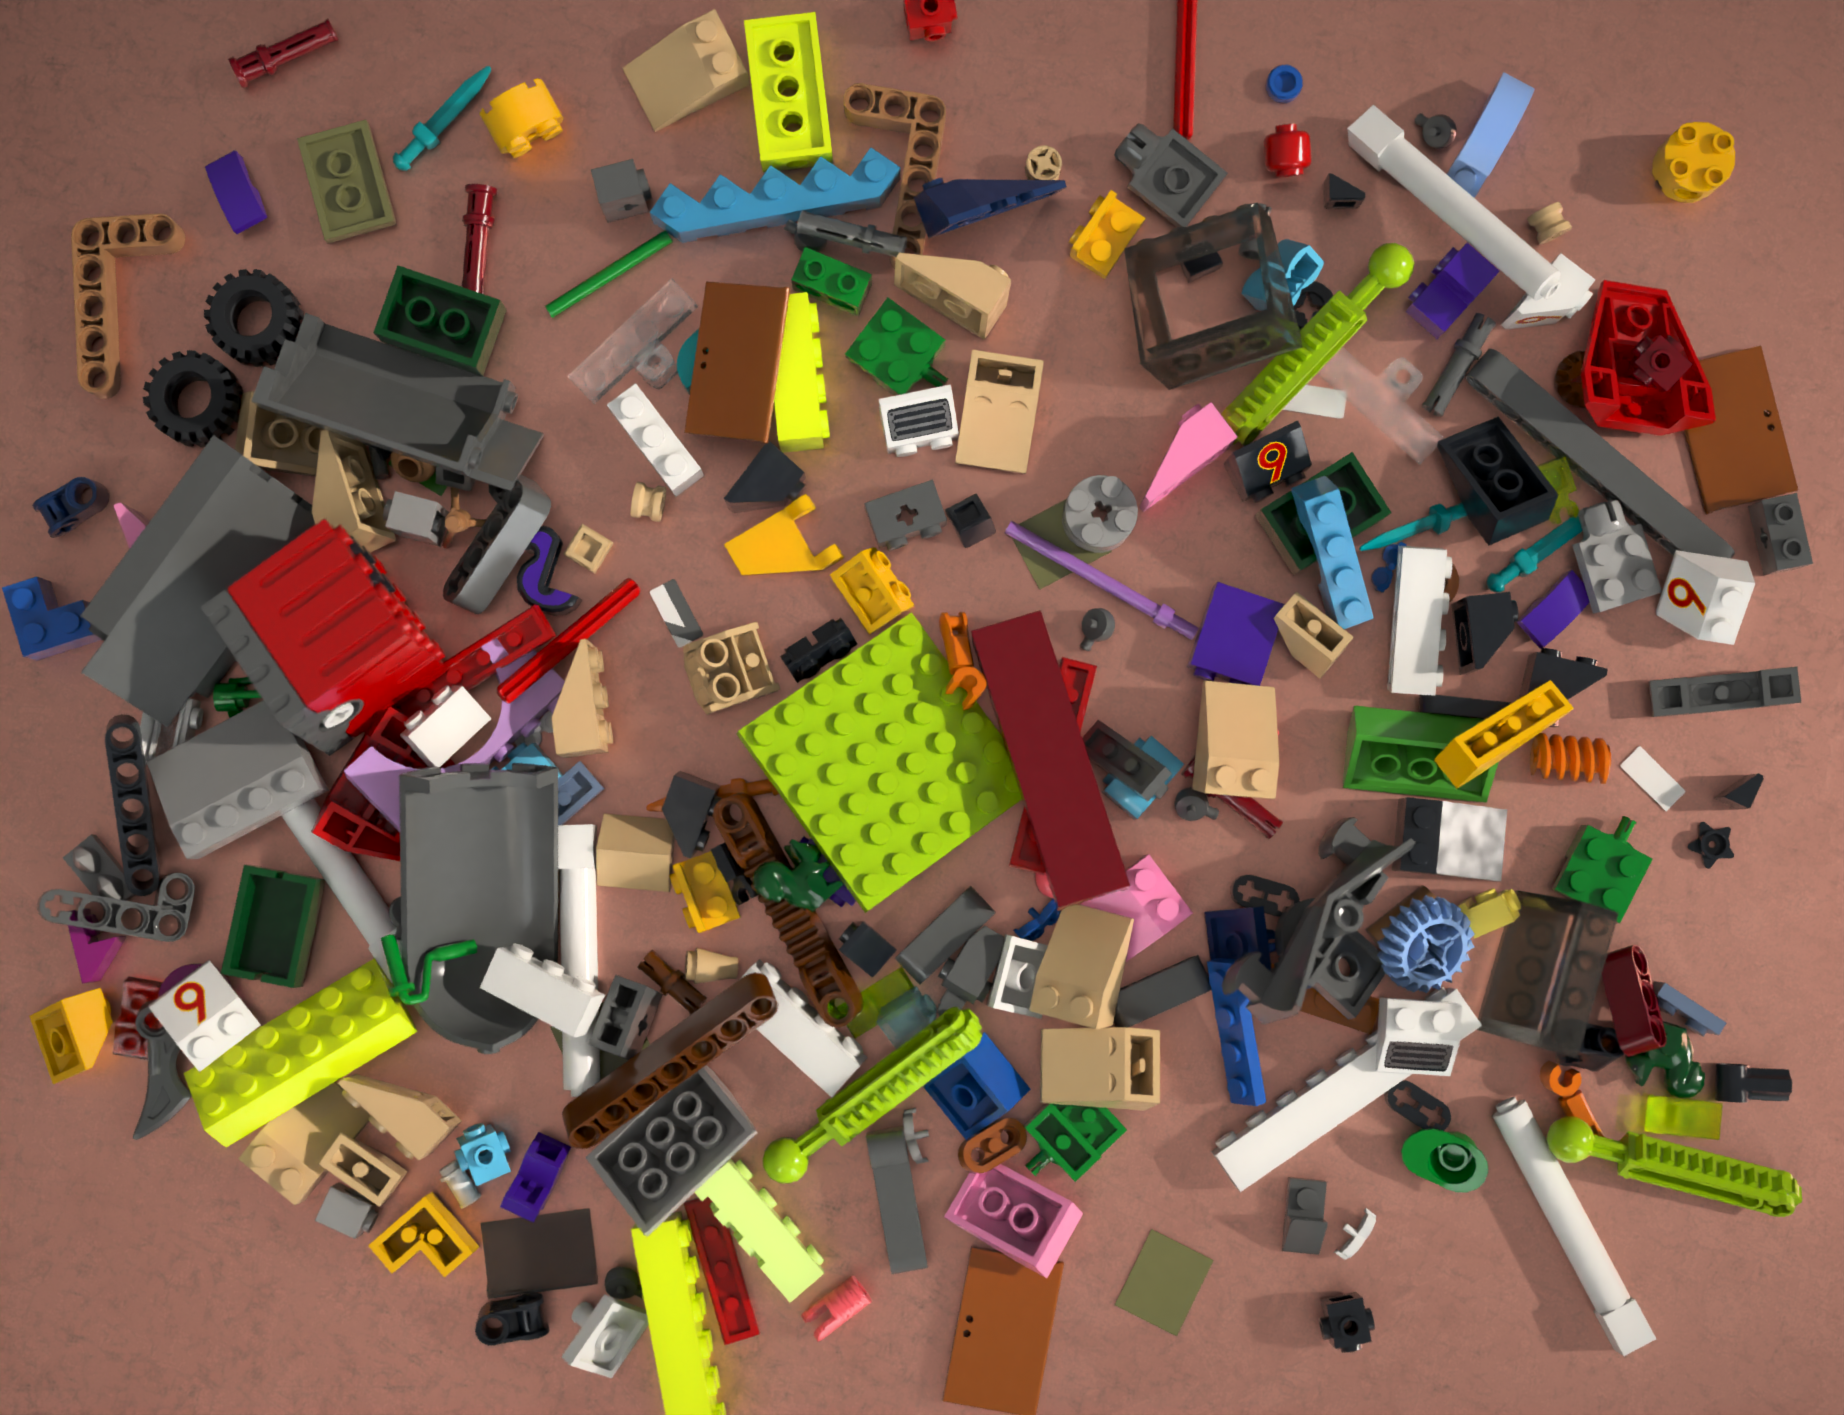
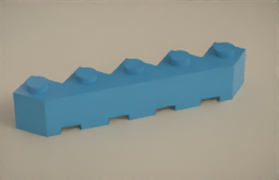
M870 147L851 176L820 156L801 185L770 165L750 194L720 174L699 203L670 183L649 213L655 225L666 230L667 233L680 242L686 243L697 241L698 238L714 235L719 237L746 232L748 229L764 226L769 228L786 225L789 219L796 223L802 210L831 217L845 214L848 211L865 208L866 210L875 209L882 206L899 182L900 167Z

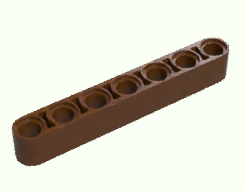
M751 973L744 976L568 1103L563 1109L562 1118L569 1143L577 1149H587L596 1145L771 1019L778 1010V1002L767 976L762 973Z

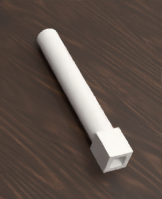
M1372 105L1347 128L1349 146L1377 171L1383 168L1535 301L1541 298L1549 299L1556 293L1561 285L1559 281L1561 272L1404 138V130L1376 106Z
M315 799L281 815L370 945L368 947L369 951L392 983L381 942L382 937L396 934L397 927L390 920L389 907L351 852L344 851L311 832L321 810ZM397 940L400 955L402 958V944L401 941Z
M558 825L561 966L565 968L563 973L574 979L576 976H580L596 984L595 990L598 991L597 825ZM599 1009L587 1035L572 1037L562 1031L563 1090H571V1097L580 1096L600 1081V1050L588 1044L599 1018Z
M1515 1097L1500 1102L1495 1106L1497 1112L1492 1117L1595 1308L1594 1313L1613 1349L1626 1356L1656 1339L1636 1300L1630 1297L1557 1158L1549 1150L1547 1140L1525 1100L1517 1101Z

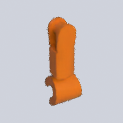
M942 612L939 618V628L945 645L949 672L953 675L946 686L945 694H953L958 687L965 689L968 695L963 701L962 706L963 710H967L974 706L986 687V678L980 670L974 668L966 613L959 612L957 616H949L947 612ZM952 630H957L958 634H953Z
M1550 1060L1544 1063L1539 1075L1541 1083L1546 1089L1561 1096L1558 1101L1565 1116H1575L1582 1119L1591 1127L1594 1135L1604 1137L1582 1091L1578 1090L1581 1085L1580 1072L1571 1068L1565 1071L1563 1081L1558 1082V1077L1561 1074L1559 1065Z

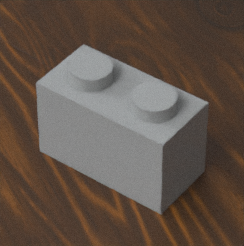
M395 491L393 500L388 499L385 504L383 520L387 521L385 527L400 537L441 547L446 530L445 518L450 512L438 502Z

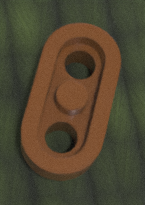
M1013 1118L995 1121L961 1143L958 1150V1159L961 1166L967 1172L973 1174L990 1171L1019 1153L1025 1147L1027 1141L1026 1129L1020 1121ZM1002 1131L1008 1134V1142L1006 1144L1001 1141ZM974 1148L979 1152V1159L976 1162L971 1158V1152Z

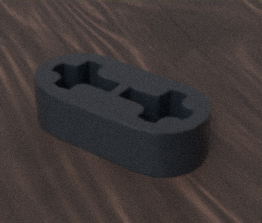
M1254 875L1239 876L1230 887L1231 897L1236 904L1245 908L1264 906L1266 914L1280 917L1289 906H1284L1282 912L1277 910L1278 904L1267 900L1268 894L1281 895L1284 890L1287 892L1286 898L1292 900L1291 905L1300 902L1299 895L1294 888ZM1247 881H1251L1254 890L1263 892L1262 897L1251 896L1247 902L1242 900L1243 894L1238 892L1239 885H1246Z
M1402 1080L1384 1093L1386 1104L1393 1111L1422 1129L1444 1131L1450 1124L1451 1112L1443 1102L1411 1082ZM1407 1087L1409 1089L1407 1095L1415 1100L1416 1103L1413 1107L1404 1102L1397 1106L1398 1098L1393 1095L1396 1089L1403 1091ZM1422 1105L1430 1110H1435L1436 1107L1440 1108L1438 1115L1442 1118L1439 1123L1432 1122L1428 1126L1426 1123L1429 1118L1419 1111Z

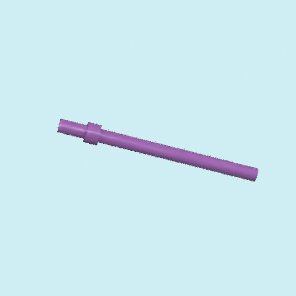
M1011 521L1005 534L1154 618L1153 623L1164 629L1168 626L1190 640L1197 633L1199 628L1174 614L1176 610L1164 603L1162 606L1158 605L1019 524Z

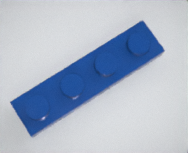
M1216 958L1207 961L1230 1101L1234 1104L1258 1106L1266 1103V1096L1252 1015L1245 1008L1249 1003V999L1238 989L1229 995H1224L1222 991L1224 976L1237 959Z

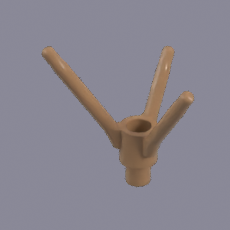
M451 487L450 513L445 518L447 533L442 544L445 549L449 548L455 533L465 531L469 527H482L487 520L471 518L466 510L460 508L458 488Z

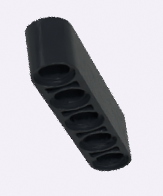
M120 714L114 716L107 724L105 746L123 871L127 889L137 896H147L152 894L159 885L160 863L141 728L134 717ZM120 727L127 728L133 733V737L129 741L122 742L116 740L112 732ZM130 763L136 766L138 773L131 777H125L118 772L117 768L122 764ZM128 799H137L143 804V808L136 812H130L123 807V803ZM134 834H141L148 839V842L144 846L135 847L128 842V838ZM139 869H146L153 874V877L147 881H139L133 876V873Z

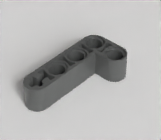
M523 475L519 476L511 491L489 484V493L497 502V505L448 577L443 589L444 600L474 614L482 613L488 607L547 518L551 508L550 498L535 481Z
M170 873L160 880L154 905L62 889H52L40 896L37 902V910L44 920L52 923L164 942H174L179 940L187 930L195 886L188 875ZM172 879H179L185 885V893L178 900L171 899L166 892V886ZM55 895L60 896L61 903L74 905L73 898H79L80 901L75 909L76 921L69 920L72 912L58 911L56 917L51 916V909L45 908L46 901H52ZM97 902L103 907L104 915L99 922L90 923L84 918L83 910L88 903ZM129 908L136 909L141 915L139 926L132 930L125 928L121 922L123 912ZM165 915L174 916L178 922L177 931L170 936L163 935L159 930L160 919Z
M903 1126L867 1132L866 1140L869 1158L874 1174L891 1274L928 1268Z

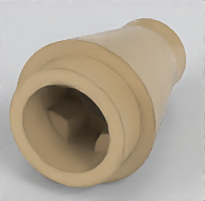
M696 948L695 951L686 952L685 980H693L694 984L723 979H737L738 957H730Z

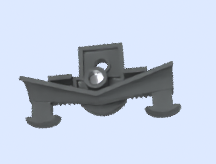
M1355 817L1344 818L1331 826L1320 841L1318 854L1321 859H1325L1334 853L1346 864L1341 873L1337 874V877L1316 898L1297 902L1289 906L1281 914L1275 930V947L1279 956V962L1274 963L1275 967L1270 969L1271 972L1258 961L1262 955L1261 952L1253 951L1246 953L1237 959L1225 974L1222 982L1224 995H1229L1238 989L1250 1000L1245 1008L1263 1024H1268L1298 1015L1306 990L1314 988L1348 1020L1356 1018L1386 974L1381 967L1383 963L1380 962L1377 956L1380 951L1357 931L1364 921L1362 908L1372 903L1389 878L1382 872L1383 869L1413 848L1416 842L1412 838L1399 847L1386 845L1376 840L1370 841L1354 826L1358 820ZM1341 958L1345 959L1350 965L1348 977L1344 976L1339 970L1338 963Z

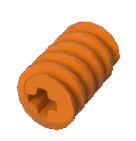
M1539 733L1535 736L1530 752L1531 775H1534L1536 769L1540 768L1542 778L1548 779L1551 769L1555 770L1557 780H1562L1565 772L1569 771L1571 781L1576 782L1580 772H1584L1586 783H1591L1594 774L1598 773L1600 784H1606L1611 766L1610 746L1606 745L1603 738H1595L1591 742L1588 737H1581L1577 742L1576 738L1571 735L1566 736L1564 740H1562L1559 734H1553L1549 740L1545 733Z

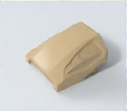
M757 621L683 646L684 667L695 699L706 715L780 690L779 683H775L762 648L757 629H759Z

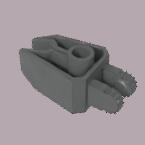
M984 925L966 941L955 961L948 958L938 977L943 979L941 985L947 988L940 1000L941 1003L938 1004L937 1014H939V1017L952 1007H958L962 1010L966 1001L974 1004L976 999L983 1002L993 985L988 979L1001 958L1004 940L1002 935Z

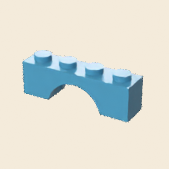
M1326 476L1291 488L1299 519L1308 534L1318 561L1321 574V583L1318 584L1326 615L1343 629L1374 619L1339 488Z

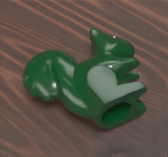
M791 839L789 845L784 846V850L795 867L789 870L781 862H763L754 872V888L766 900L771 899L775 902H780L783 898L789 904L798 908L808 909L813 913L843 883L838 880L828 883L823 878L822 874L831 863L829 861L817 863L821 856V851L816 845L799 843Z
M1663 1021L1666 1045L1633 1056L1625 1055V1063L1635 1075V1082L1639 1086H1644L1653 1067L1665 1069L1664 1085L1672 1096L1678 1098L1694 1097L1704 1087L1705 1072L1702 1071L1699 1062L1693 1061L1694 1050L1691 1040L1687 1035V1029Z

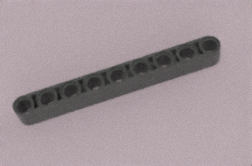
M1488 349L1468 372L1465 378L1478 393L1607 501L1618 500L1623 514L1636 525L1642 524L1643 531L1674 556L1675 551L1678 550L1724 558H1732L1735 555L1734 549L1724 539L1503 354L1494 349Z

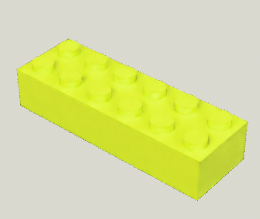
M375 958L254 1030L200 1072L196 1067H193L184 1073L204 1131L223 1146L228 1147L417 1032L406 1004L400 1000L399 996H390L389 989L393 988V984Z
M681 1211L672 1213L648 1237L642 1233L635 1223L631 1228L665 1415H726L724 1402L717 1403L716 1395H718L717 1388H720L718 1369L716 1365L710 1366V1351H713L710 1329H703L702 1320H704L703 1315L706 1314L703 1292H696V1278L700 1277L696 1256L690 1257L688 1249L690 1242L693 1241L689 1219L683 1220Z

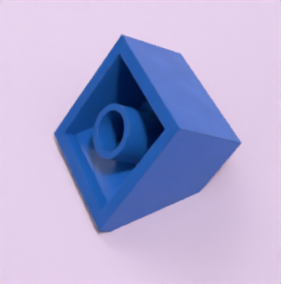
M985 1032L982 1034L979 1044L973 1050L963 1055L923 1085L965 1139L1003 1116L1031 1090Z

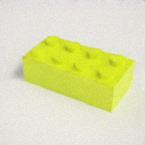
M808 292L790 294L774 398L778 442L783 453L824 449L823 439L830 438L827 410L820 411V403H827L824 375H817L816 368L823 367L820 338L813 339V333L820 332L817 304L809 303Z

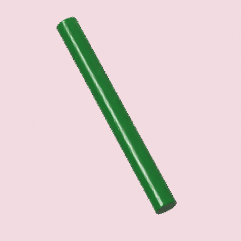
M666 230L662 231L545 305V308L551 317L554 318L672 243V239Z

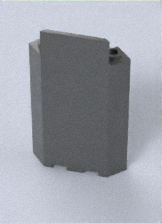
M307 313L304 315L296 341L284 340L275 368L263 367L252 398V402L262 409L509 491L512 490L544 437V433L505 421L506 414H512L518 399V393L514 392L516 388L511 381L504 379L502 383L325 324L319 317Z
M213 435L80 615L92 624L88 630L104 641L81 673L166 727L170 725L189 697H193L195 693L209 698L214 691L215 684L220 683L236 659L201 606L225 589L228 591L227 588L313 527L315 522L312 515V505Z

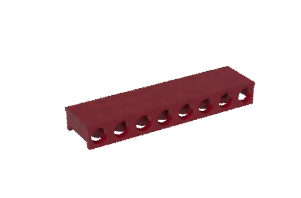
M1041 610L971 631L972 644L981 672L986 678V688L1057 911L1117 891L1128 890L1130 883Z

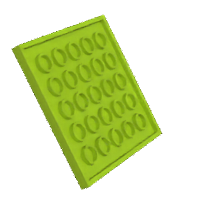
M912 612L736 733L865 913L1022 800L1001 734L977 701L970 709L963 710L962 703L968 695L965 689L958 687L953 694H945L946 686L953 677L949 672L948 661Z

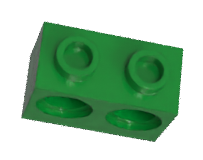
M805 247L791 282L793 290L800 293L808 292V296L859 317L872 286V274Z

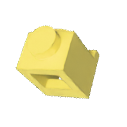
M1495 888L1476 895V903H1474L1472 897H1469L1458 905L1461 912L1471 922L1469 927L1475 933L1474 939L1514 922L1520 916L1518 910L1521 909L1519 899L1513 889H1506L1497 893Z

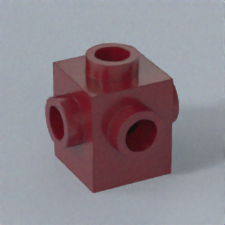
M1655 335L1651 339L1645 336L1632 349L1631 352L1635 356L1628 362L1635 368L1632 375L1646 387L1652 384L1660 392H1667L1693 364L1681 354L1684 348L1670 335H1667L1665 338L1661 335ZM1657 356L1660 358L1659 366L1655 363Z

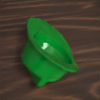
M1422 1129L1411 1134L1404 1141L1401 1150L1402 1160L1408 1170L1419 1177L1459 1193L1476 1190L1486 1180L1488 1162L1482 1151L1477 1148L1474 1141L1466 1134L1446 1132L1438 1129Z

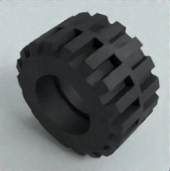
M247 269L238 270L239 277H234L231 273L224 276L227 282L224 285L217 282L213 287L217 293L214 297L208 295L206 303L211 306L209 310H204V318L209 321V324L205 325L207 332L213 336L212 340L219 348L242 364L248 365V363H251L255 367H263V362H267L270 365L276 364V357L280 354L284 340L296 341V335L301 327L300 320L304 318L303 311L298 307L300 302L292 291L270 273L266 275L262 270L254 269L253 274H251ZM255 301L269 302L272 308V317L268 326L262 332L253 336L240 335L238 331V317L241 311L248 304Z
M187 350V355L182 354L180 351L172 353L173 360L171 361L164 357L159 361L162 367L158 371L152 368L149 373L153 377L152 382H145L143 388L149 393V396L143 397V404L150 409L146 414L151 421L156 423L154 426L175 441L193 447L194 444L199 447H205L213 435L222 441L221 435L224 432L230 436L235 431L230 426L234 421L237 423L239 421L240 395L243 394L242 386L236 382L238 379L234 373L206 353L200 355L193 350ZM196 381L208 382L211 389V399L207 408L195 417H181L178 410V398L181 391L190 383Z

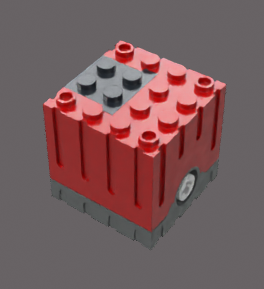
M324 518L227 588L228 591L225 589L201 606V608L278 723L330 756L353 740V737H357L371 727L388 706L394 709L447 672L448 669L442 662V659L446 657L445 653L434 639L431 640L423 631L426 629L425 624L404 603L407 599L395 583L392 584L385 576L388 572L375 555L372 556L364 545L361 546L353 535L350 536L341 524L334 527Z

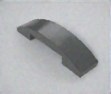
M1797 667L1649 681L1653 717L1802 703Z

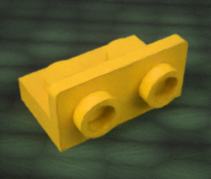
M1110 190L1106 198L1099 195L1088 212L1093 217L1086 227L1080 224L1069 240V243L1073 245L1070 257L1103 279H1106L1145 221V217L1117 200V193L1113 190Z
M876 547L859 552L830 574L869 635L914 606L910 599L911 593L902 581L897 580L890 569L889 559L883 552L878 551Z
M711 851L672 865L675 873L669 875L676 894L683 893L688 907L682 908L689 929L696 927L697 932L702 933L741 918L736 902L732 897L729 883L725 881L717 867L716 860Z

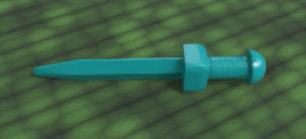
M490 66L484 67L468 78L424 125L419 121L414 126L412 133L415 137L399 154L395 152L393 155V163L396 168L403 171L409 170L411 168L409 164L425 147L432 150L440 143L438 135L479 93L491 72Z
M1462 503L1449 508L1442 504L1433 505L1430 507L1427 517L1384 532L1360 546L1359 550L1366 551L1382 548L1429 529H1433L1437 534H1441L1450 528L1452 521L1467 516Z
M1578 515L1569 518L1527 550L1522 548L1512 555L1508 566L1497 574L1491 573L1487 577L1486 583L1488 588L1496 593L1505 590L1504 586L1518 575L1526 577L1538 568L1537 564L1583 531Z

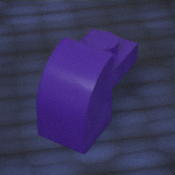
M538 1132L525 1153L518 1174L506 1192L500 1207L534 1223L540 1211L544 1209L557 1183L571 1146Z

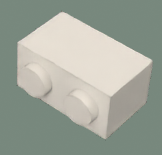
M447 685L432 697L431 700L434 703L424 713L421 710L417 711L404 723L407 729L400 736L428 767H440L491 720V717L463 686L453 685L450 688Z

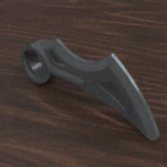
M155 1000L148 1001L141 1006L135 1023L139 1034L148 1040L147 1092L144 1106L133 1134V1139L135 1140L152 1133L168 1122L192 1096L190 1090L180 1080L176 1069V1060L180 1047L163 1026L155 1029L145 1023V1016L152 1012L148 1005Z

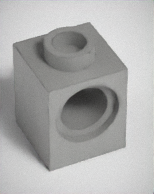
M337 1183L330 1187L315 1221L356 1239L364 1231L367 1233L371 1231L379 1213L374 1211L375 1203L356 1190Z

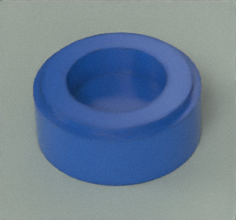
M1277 66L1270 72L1266 80V91L1270 98L1276 102H1291L1299 95L1302 89V76L1293 66Z

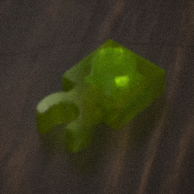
M1560 456L1537 465L1559 494L1549 520L1553 524H1561L1562 520L1559 513L1563 507L1568 510L1569 517H1578L1579 508L1568 497L1569 493L1577 491L1566 457Z

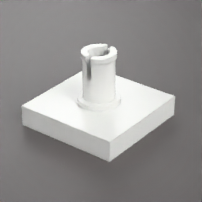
M607 1295L602 1297L595 1309L588 1302L580 1303L574 1309L571 1318L581 1329L562 1355V1358L570 1366L612 1378L649 1325L646 1309Z

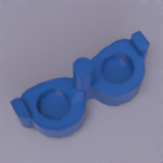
M1399 542L1388 545L1383 550L1382 559L1386 565L1385 567L1376 568L1371 575V581L1376 591L1383 593L1391 584L1392 570L1397 565L1398 546H1407V544Z
M1052 898L1041 914L1033 907L1030 908L1028 913L1034 920L1026 923L1019 930L1014 929L1013 931L1022 939L1036 940L1043 935L1044 928L1047 925H1054L1058 921L1062 910L1057 911L1054 898Z

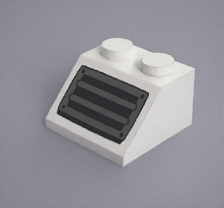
M951 384L879 399V413L888 454L896 452L897 457H905L916 454L919 447L931 445L932 450H939L952 446V441L958 440L959 432Z
M1380 997L1376 1071L1451 1076L1460 1044L1462 1004L1445 1001Z

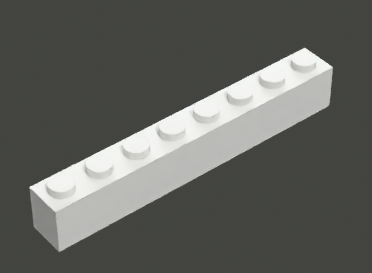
M1442 986L1440 990L1436 989L1425 997L1426 1000L1462 1004L1460 1040L1482 1026L1457 989L1448 988L1445 990ZM1378 1030L1371 1033L1365 1039L1368 1044L1358 1051L1351 1048L1335 1059L1337 1062L1335 1067L1327 1072L1324 1069H1320L1305 1080L1308 1084L1297 1093L1292 1089L1281 1095L1275 1101L1278 1106L1268 1113L1261 1110L1245 1121L1247 1127L1237 1134L1234 1131H1230L1215 1142L1218 1147L1211 1152L1240 1192L1411 1075L1408 1073L1376 1071Z

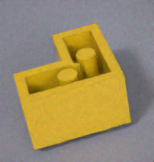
M433 1191L423 1197L368 1245L391 1274L421 1250L444 1278L480 1248Z

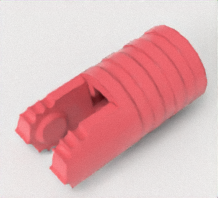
M852 1275L803 1312L801 1317L805 1323L811 1322L829 1309L833 1316L814 1331V1337L820 1342L869 1305L872 1300L862 1284Z

